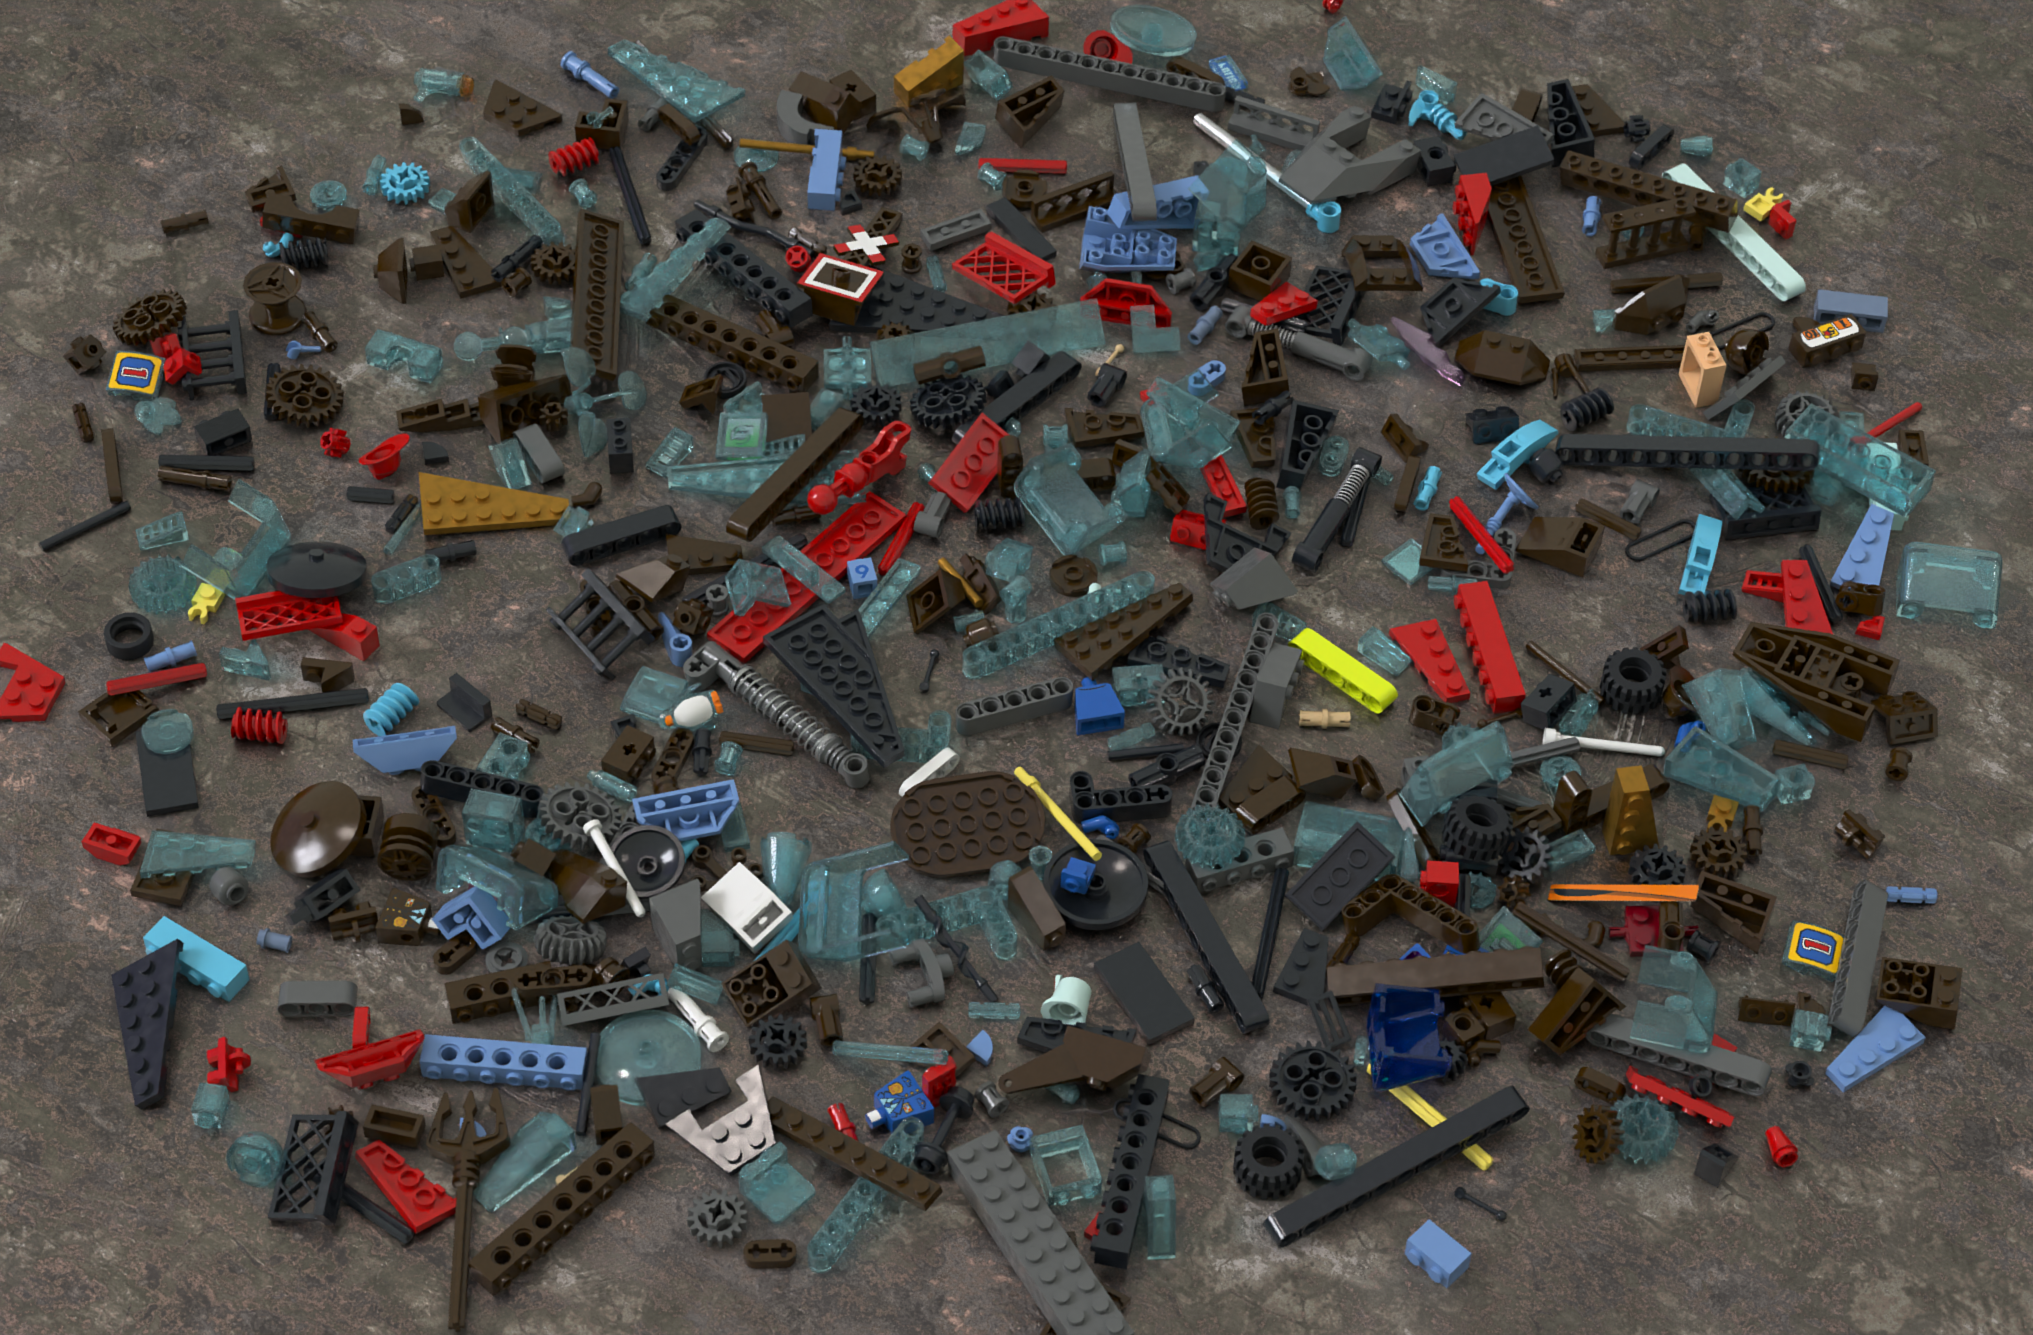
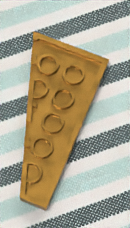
M419 472L424 535L571 524L569 499Z

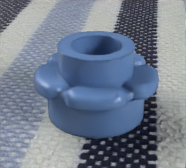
M1014 1127L1010 1131L1011 1134L1007 1136V1141L1011 1148L1017 1152L1029 1150L1034 1143L1033 1132L1027 1127Z

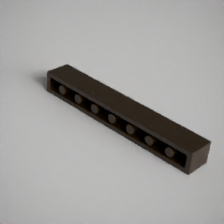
M1524 946L1517 950L1500 948L1493 952L1485 953L1470 951L1464 955L1446 953L1439 957L1431 958L1417 956L1410 960L1393 958L1386 962L1378 963L1363 961L1356 965L1339 963L1333 967H1327L1328 991H1333L1338 1006L1545 988L1541 948Z

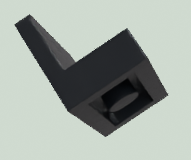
M458 673L449 678L451 691L437 701V706L468 732H472L492 717L491 701Z

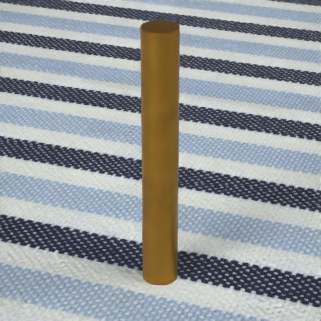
M940 558L938 565L941 569L961 579L965 596L976 608L981 607L984 601L946 558Z

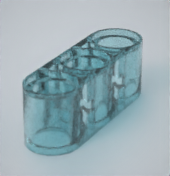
M427 554L375 573L371 579L374 600L380 604H387L438 585L442 579L439 559L435 555Z

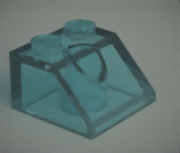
M1143 449L1123 463L1121 473H1117V489L1112 491L1111 504L1115 505L1116 515L1145 517L1151 494L1150 485L1144 479L1151 469L1149 449Z

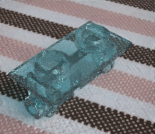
M1592 689L1588 691L1587 695L1581 693L1576 696L1577 702L1559 722V731L1562 734L1573 733L1574 736L1581 737L1582 733L1586 731L1589 722L1599 708Z

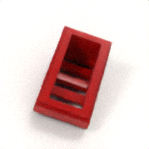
M1747 570L1742 592L1784 603L1781 573ZM1753 580H1757V585H1752Z

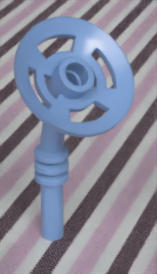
M1507 473L1504 474V477L1510 489V492L1507 494L1508 497L1485 526L1492 537L1501 528L1502 520L1514 504L1517 505L1521 502L1533 509L1539 508ZM1478 543L1475 551L1478 554H1484L1485 550Z

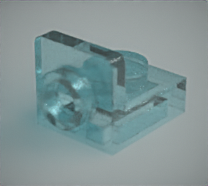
M568 506L553 530L566 537L569 534L585 530L587 525L592 526L594 521L589 518L590 513L580 506L576 509Z

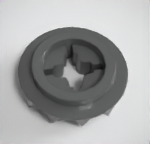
M502 942L493 946L485 958L489 973L526 966L528 962L526 950L514 942ZM511 957L512 964L507 963L506 966H503L502 960L507 961Z

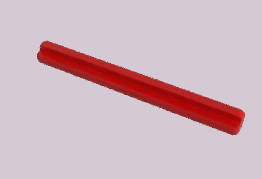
M1456 496L1454 499L1451 498L1449 500L1450 508L1504 574L1512 572L1515 569L1513 566L1514 562L1459 496Z

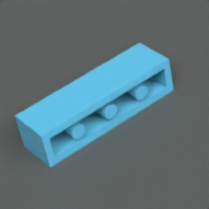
M165 916L143 937L147 955L176 939L184 943L183 952H179L178 963L181 964L180 973L185 975L194 985L200 984L216 998L221 997L229 1002L250 980L246 964Z

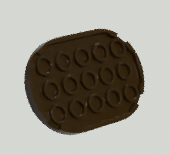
M985 771L930 779L908 789L897 805H895L890 821L891 841L897 855L908 867L928 877L954 878L1006 870L1026 861L1039 846L1045 825L1043 806L1039 797L1029 785L1026 786L1017 780L1016 776L1004 772Z

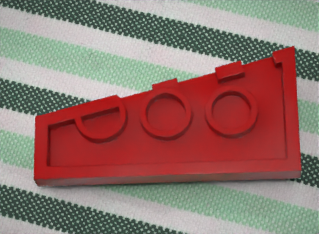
M377 1140L355 1152L356 1160L407 1224L414 1230L415 1234L456 1213V1198L453 1199L446 1194V1189L438 1183L434 1185L426 1179L425 1174L418 1168L413 1169L406 1164L402 1156L382 1141Z

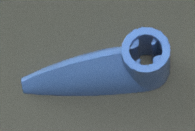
M660 612L658 621L664 628L662 639L668 656L675 666L683 667L686 660L693 655L691 638L682 634L678 627L672 625L673 621L664 612Z

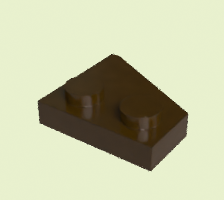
M278 166L276 173L269 179L265 176L258 184L251 186L245 191L246 200L253 213L264 210L268 193L290 196L292 201L296 200V194L282 166Z
M941 1022L934 1025L901 1053L903 1061L929 1069L935 1066L936 1051L942 1049L946 1055H950L957 1065L955 1078L976 1061L975 1056Z

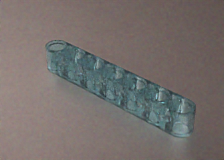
M464 138L459 144V149L466 165L476 175L485 171L491 172L493 192L535 235H538L547 247L550 246L551 242H554L555 245L563 242L564 245L565 236L560 223L476 138Z
M915 1117L904 1119L879 1150V1153L908 1167L914 1159L916 1144L924 1142V1125L922 1121ZM861 1176L856 1180L807 1246L808 1266L813 1272L825 1273L831 1269L889 1191ZM864 1193H869V1194H871V1195L864 1196V1195H862V1194H864ZM853 1213V1214H856V1215H854V1216H848V1215H846V1214ZM824 1254L825 1256L817 1257L815 1255Z

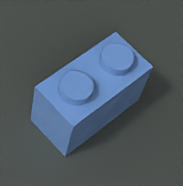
M1430 1219L1407 1239L1405 1255L1412 1264L1419 1265L1428 1273L1433 1281L1441 1283L1446 1288L1469 1268L1472 1254Z

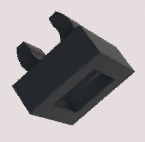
M1000 370L988 383V386L984 388L988 396H994L997 399L1013 387L1014 383L1007 370Z
M645 946L624 958L621 965L629 969L630 973L634 971L637 978L643 977L651 972L647 965L651 954Z

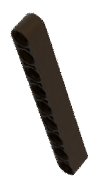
M842 407L838 408L730 516L726 525V532L747 542L753 541L860 432L864 421L863 416Z

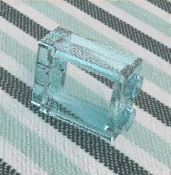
M1083 1125L1030 1137L1029 1153L1048 1206L1056 1204L1065 1205L1072 1200L1080 1198L1089 1199L1101 1193L1102 1177ZM1078 1150L1088 1179L1052 1187L1042 1158Z

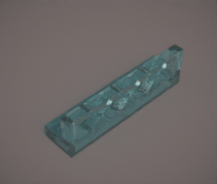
M1688 468L1725 510L1737 520L1748 507L1759 513L1764 511L1765 507L1730 469Z

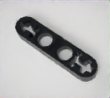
M696 127L700 133L701 140L689 145L682 139L656 175L657 187L660 190L671 191L676 188L705 148L708 138L707 131L704 128ZM688 149L693 151L689 154L682 153L683 150ZM673 164L683 165L679 168L672 167Z

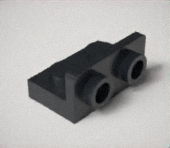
M1407 80L1403 88L1385 83L1371 111L1372 118L1396 125L1399 117H1403L1405 114L1406 103L1411 102L1413 90H1410L1411 81Z

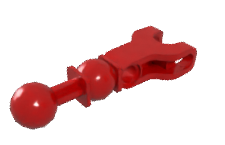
M893 421L885 426L878 434L874 443L862 451L858 458H854L852 463L845 464L840 470L835 471L833 484L830 486L820 484L814 486L807 495L809 508L816 514H829L836 508L838 503L837 497L843 494L848 498H852L854 493L863 490L865 486L875 482L886 473L896 475L906 466L907 455L900 451L910 439L911 427L901 421ZM901 431L896 437L893 435L894 432Z

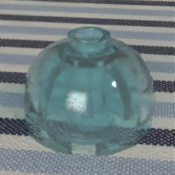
M883 868L875 872L866 880L862 890L865 899L861 901V904L867 914L873 913L882 921H893L909 913L903 897L901 898L897 886L886 869Z
M251 1131L242 1134L227 1150L226 1161L231 1172L236 1170L241 1175L239 1180L253 1187H265L269 1182H273L279 1174L284 1161L282 1146L270 1134L262 1131Z

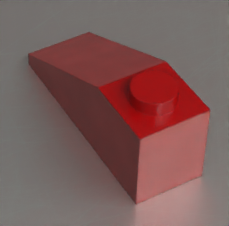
M341 613L343 623L307 629L362 661H365L380 646L377 627L356 615Z

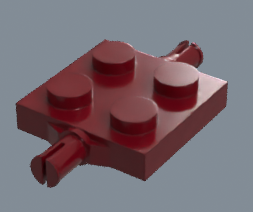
M1659 905L1625 906L1624 927L1608 928L1609 938H1625L1629 946L1630 957L1683 955V941L1680 950L1675 954H1665L1657 946L1659 938ZM1698 925L1684 926V936H1692L1696 930L1699 931Z

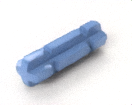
M1888 886L1886 888L1888 902H1897L1898 899L1900 902L1922 903V901H1925V903L1934 904L1937 901L1938 894L1935 888H1925V890L1918 887H1901V889H1898L1895 886Z

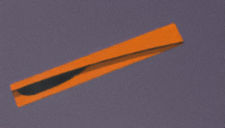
M1552 884L1548 900L1696 901L1699 885Z

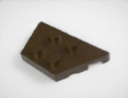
M497 79L493 82L483 111L485 120L517 137L526 135L531 131L543 129L546 123L555 121L558 124L563 121L561 113Z

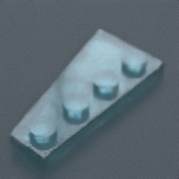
M152 830L140 869L141 878H149L151 874L163 873L164 876L175 875V872L188 870L191 873H199L207 868H215L216 871L223 867H233L235 869L249 868L255 854L256 842L249 839Z

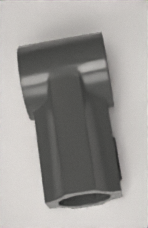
M1636 479L1629 493V498L1620 511V516L1633 524H1638L1648 507L1652 508L1655 504L1660 488Z
M938 491L931 495L924 511H919L917 514L914 532L939 538L943 529L944 518L951 507V499L946 493Z

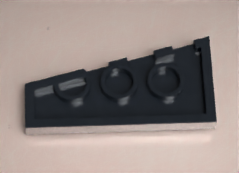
M1027 1016L1017 1037V1043L1047 1053L1064 1044L1063 1039L1068 1025L1133 1044L1137 1029L1127 1028V1031L1116 1030L1114 1026L1103 1025V1028L1089 1027L1087 1023L1076 1022L1074 1025L1063 1024L1061 1020Z

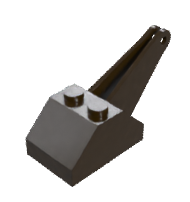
M1067 1025L1063 1039L1064 1044L1003 1074L999 1078L998 1085L1004 1093L1013 1094L1086 1080L1091 1088L1105 1092L1106 1087L1115 1089L1135 1078L1138 1074L1147 1071L1151 1054L1146 1047ZM1011 1081V1086L1006 1087V1082Z

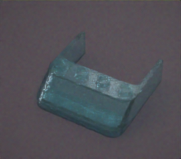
M891 841L809 863L804 868L801 879L798 940L800 951L811 959L849 962L905 948L906 942L892 929L861 936L863 875L868 870L909 860V855L896 842Z

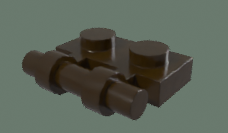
M1160 461L1151 467L1148 475L1144 478L1149 483V488L1152 492H1157L1164 500L1163 504L1166 508H1171L1176 515L1183 509V506L1187 504L1191 497Z

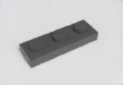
M982 209L922 229L920 230V237L929 250L932 251L991 230L992 223Z

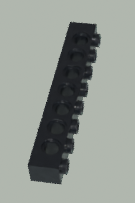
M698 209L675 220V236L680 243H684L694 254H698L708 265H712L723 277L731 280L737 288H741L751 299H755L764 309L771 311L780 322H784L787 326L793 328L813 316L811 297Z
M1138 1074L1136 1084H1130L1128 1100H1131V1104L1125 1105L1123 1121H1126V1125H1120L1117 1142H1121L1120 1148H1114L1112 1163L1116 1165L1115 1169H1109L1107 1185H1110V1190H1104L1101 1207H1105L1104 1213H1098L1096 1229H1099V1234H1093L1090 1251L1095 1252V1264L1127 1270L1168 1100L1169 1079Z

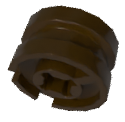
M607 957L593 970L592 987L629 980L630 970L623 965H619V962L613 957ZM625 986L619 989L615 997L624 989ZM616 988L608 989L606 991L613 994ZM600 991V995L605 999L610 998V996Z

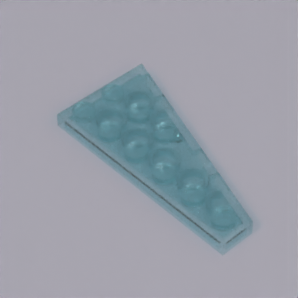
M626 39L608 47V55L694 123L745 97V89L741 87L735 89L728 86V82L724 80L715 81L708 78V74L681 62L672 63L667 60L668 57L662 54L659 56L653 55L648 52L647 48Z

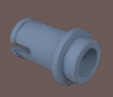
M266 928L265 930L260 929L256 944L260 945L262 949L269 947L288 953L293 938L290 935L270 932V929Z

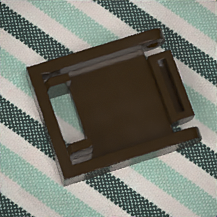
M140 690L112 696L106 692L78 711L80 719L111 747L154 719L160 712L159 708L153 705V702ZM101 718L104 722H106L108 724L106 726V729H104L96 720Z

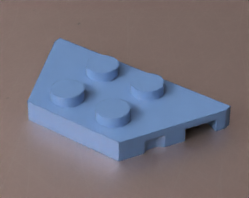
M1443 213L1437 216V220L1430 225L1428 223L1421 232L1416 233L1410 238V246L1428 275L1479 279V269Z

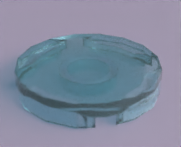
M164 709L151 714L147 718L148 721L145 725L143 723L141 728L143 742L147 748L160 754L176 753L184 749L194 736L193 723L189 716L184 712L183 714L179 713L175 709Z

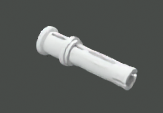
M680 985L672 986L667 992L668 998L692 1023L694 1033L705 1040L707 1048L711 1052H717L725 1047L729 1041V1035L716 1026V1020L713 1017L706 1016Z

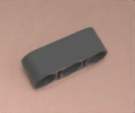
M536 423L513 432V438L518 450L541 483L565 474L561 459Z
M286 981L280 985L277 1011L287 1017L350 1016L355 1011L358 987L350 981Z

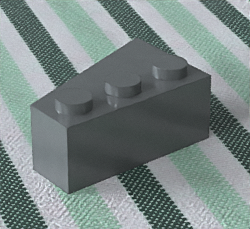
M1273 643L1257 679L1250 717L1251 723L1279 729L1288 700H1291L1294 687L1296 688L1299 675L1303 671L1305 660H1301V649Z

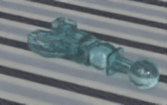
M572 309L564 311L555 320L535 322L530 325L526 324L525 330L521 327L512 326L503 332L502 327H499L498 337L481 339L475 333L464 332L455 338L453 344L454 352L458 358L471 362L477 359L482 354V351L496 350L500 345L514 344L531 347L536 354L562 352L569 356Z

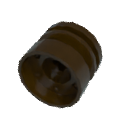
M400 813L389 817L384 824L382 843L377 858L378 867L388 876L403 881H416L429 876L439 836L438 827L433 821L415 813Z

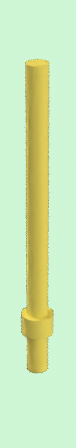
M1017 767L1014 774L1026 786L1029 785L1035 791L1042 805L1094 861H1098L1102 857V853L1040 787V782L1034 776H1030L1022 767Z

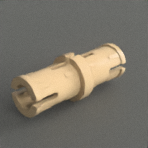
M1322 709V711L1299 710V726H1321L1322 729H1327V727L1350 728L1349 711L1328 712L1327 709Z

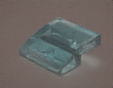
M642 666L625 694L620 711L666 726L665 718L668 715L673 717L678 701L688 689V681Z

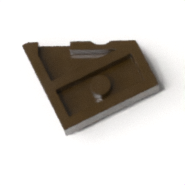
M1541 804L1534 807H1517L1516 812H1509L1511 814L1510 818L1513 819V828L1510 833L1512 836L1516 835V828H1519L1522 833H1524L1526 827H1529L1532 833L1537 829L1542 833V837L1563 827L1562 820L1549 804ZM1527 840V842H1528L1529 844H1532V843L1535 842V841H1532V840Z

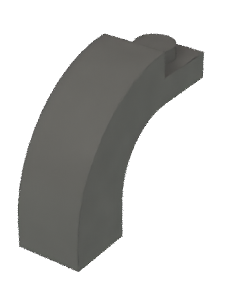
M781 90L777 99V126L786 141L794 144L815 145V129L834 130V127L812 123L801 117L803 112V94Z

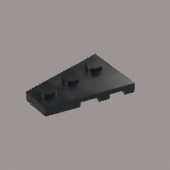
M720 1067L634 1079L658 1128L666 1125L667 1122L688 1109L690 1112H693L732 1092Z

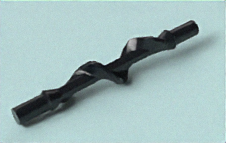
M923 895L918 896L914 902L924 914V919L935 927L936 940L942 947L950 948L959 960L957 964L959 970L966 978L975 981L977 990L981 991L989 1004L993 1005L999 1000L998 996L989 986L988 981L978 974L966 958L968 946L963 942L954 941L944 928L942 919L937 915L936 910L932 909Z

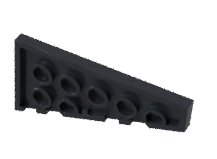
M179 939L168 943L111 975L134 1103L141 1110L163 1099L165 1094L168 1067L165 1066L166 1052L170 1051L171 1041L168 1040L169 1029L173 1028L178 993V990L175 988L176 975L180 974L181 969L178 958L179 952H183L184 943Z

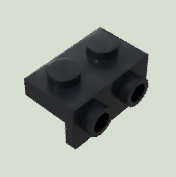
M1500 406L1496 410L1491 411L1475 409L1473 413H1465L1466 423L1472 429V441L1475 444L1504 441L1519 429V416L1512 408L1507 406Z

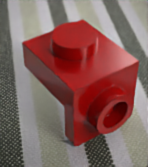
M1789 200L1775 204L1770 210L1768 224L1785 240L1793 236L1796 219L1789 214L1791 207Z
M180 348L173 356L168 358L163 367L165 381L172 385L187 371L197 376L202 373L200 357L183 348Z

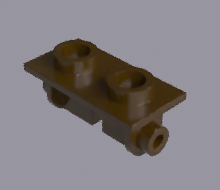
M735 177L737 184L730 185L726 190L728 201L731 205L732 217L741 222L749 217L752 222H755L753 216L755 207L749 199V196H751L750 189L746 183L742 184L739 178Z
M1745 995L1744 997H1739L1738 1021L1791 1027L1795 1003L1788 1002V1000L1777 1001L1750 998L1748 995Z

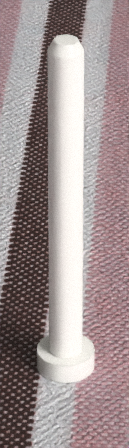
M594 819L587 822L583 827L585 834L592 836L608 867H611L627 881L626 899L635 915L639 918L643 917L645 909L601 833L602 825L600 821Z

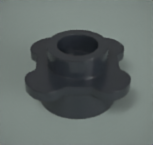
M1795 1061L1785 1066V1072L1789 1076L1787 1082L1791 1087H1797L1798 1085L1810 1087L1814 1084V1078L1811 1077L1812 1068L1808 1063Z

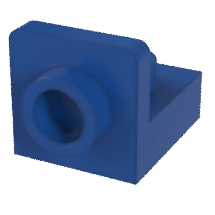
M1071 857L1067 868H1063L1061 872L1060 887L1070 892L1086 894L1096 871V865Z

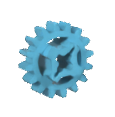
M403 162L400 167L394 164V169L387 168L386 174H381L380 186L383 196H387L389 201L395 199L396 204L400 203V201L408 204L409 200L417 202V197L424 198V193L429 192L430 178L427 170L423 171L421 165L415 168L414 163L406 166V163Z

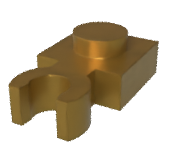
M1714 795L1706 819L1709 820L1706 832H1709L1710 827L1718 830L1720 827H1723L1726 833L1727 826L1732 827L1739 802Z

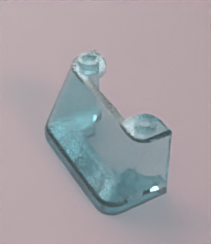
M1071 443L1031 458L1014 483V491L1017 497L1020 498L1023 505L1065 556L1078 553L1121 525L1128 517L1125 510L1116 502L1108 503L1104 507L1078 475L1077 471L1081 466V456Z
M1911 542L1907 544L1903 549L1897 569L1896 616L1910 619L1915 618L1923 613L1924 607L1973 613L1975 625L1982 628L1995 629L1999 610L2002 556L1994 551L1924 542Z
M449 845L439 852L436 890L446 895L453 891V887L458 888L466 881L498 897L497 909L506 911L509 920L506 921V926L514 930L522 928L558 906V889L551 880L489 849Z

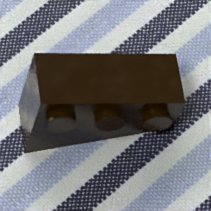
M1278 328L1259 331L1254 334L1250 359L1246 366V375L1241 386L1244 406L1265 403L1266 400L1277 397L1283 391L1290 392Z
M1701 871L1696 884L1699 885L1696 901H1691L1690 907L1758 954L1775 907L1777 896Z
M1577 967L1527 1030L1560 1056L1585 1038V1033L1597 1024L1601 1026L1606 1022L1605 1018L1616 1010L1621 1011L1627 1006L1591 976Z

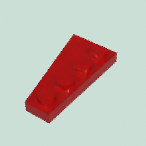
M1782 560L1781 576L1785 627L1833 634L1807 560Z
M1436 619L1389 629V636L1392 640H1396L1400 644L1401 651L1406 656L1409 655L1415 663V668L1420 673H1424L1428 678L1430 686L1444 702L1455 703L1470 699L1468 686Z
M1631 1065L1629 1066L1626 1077L1632 1083V1089L1643 1094H1647L1648 1091L1658 1095L1657 1100L1670 1106L1673 1102L1682 1105V1111L1695 1117L1698 1113L1708 1117L1706 1120L1708 1123L1722 1128L1723 1124L1731 1126L1734 1119L1732 1113L1697 1097L1694 1099L1691 1097V1094L1672 1086L1669 1088L1666 1086V1083L1652 1075L1642 1076L1638 1074L1639 1069Z

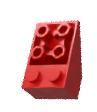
M1487 173L1460 175L1459 185L1455 186L1456 201L1453 202V213L1458 216L1459 231H1463V243L1465 247H1468L1470 256L1474 255L1487 221L1492 190Z

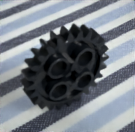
M960 374L957 378H941L939 381H932L931 384L924 383L925 388H917L918 393L912 394L913 399H910V409L914 420H918L919 424L925 423V427L933 424L934 429L942 425L943 429H945L948 424H951L953 427L956 426L957 422L965 424L964 419L972 420V414L979 415V409H984V404L987 403V396L982 382L978 383L977 378L971 379L970 375L963 378V375Z
M1309 1040L1306 1042V1047H1302L1299 1042H1296L1295 1050L1287 1046L1286 1053L1279 1052L1278 1060H1273L1272 1069H1270L1269 1087L1272 1088L1271 1095L1272 1097H1278L1277 1105L1285 1103V1112L1292 1109L1295 1110V1118L1300 1113H1303L1306 1121H1308L1310 1115H1314L1316 1121H1319L1320 1115L1323 1114L1329 1120L1331 1111L1336 1115H1340L1341 1108L1347 1109L1349 1101H1353L1357 1087V1074L1353 1073L1354 1065H1348V1056L1340 1058V1049L1332 1052L1331 1044L1327 1045L1324 1049L1321 1048V1041L1317 1042L1316 1047L1312 1046Z

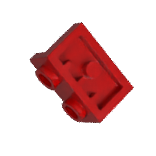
M1182 509L1173 519L1170 541L1206 550L1204 515Z
M942 1049L936 1051L935 1066L930 1067L922 1074V1091L934 1108L940 1106L939 1099L942 1094L947 1093L950 1087L957 1084L955 1078L957 1065L950 1055H946Z

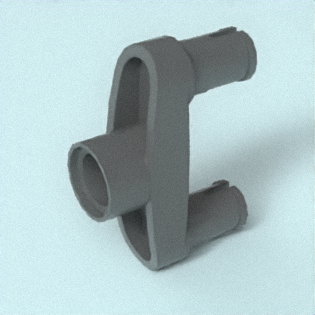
M923 938L913 940L910 944L898 948L889 949V956L893 966L915 959L919 962L928 986L906 992L910 1008L924 1003H937L945 1000L943 978L954 975L953 964L948 953L935 956Z

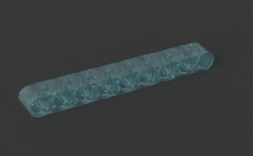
M1139 571L968 647L963 652V675L969 679H979L1053 646V639L1067 632H1071L1084 626L1086 623L1093 622L1109 613L1126 607L1128 604L1135 603L1148 597L1150 594H1154V575L1148 571Z

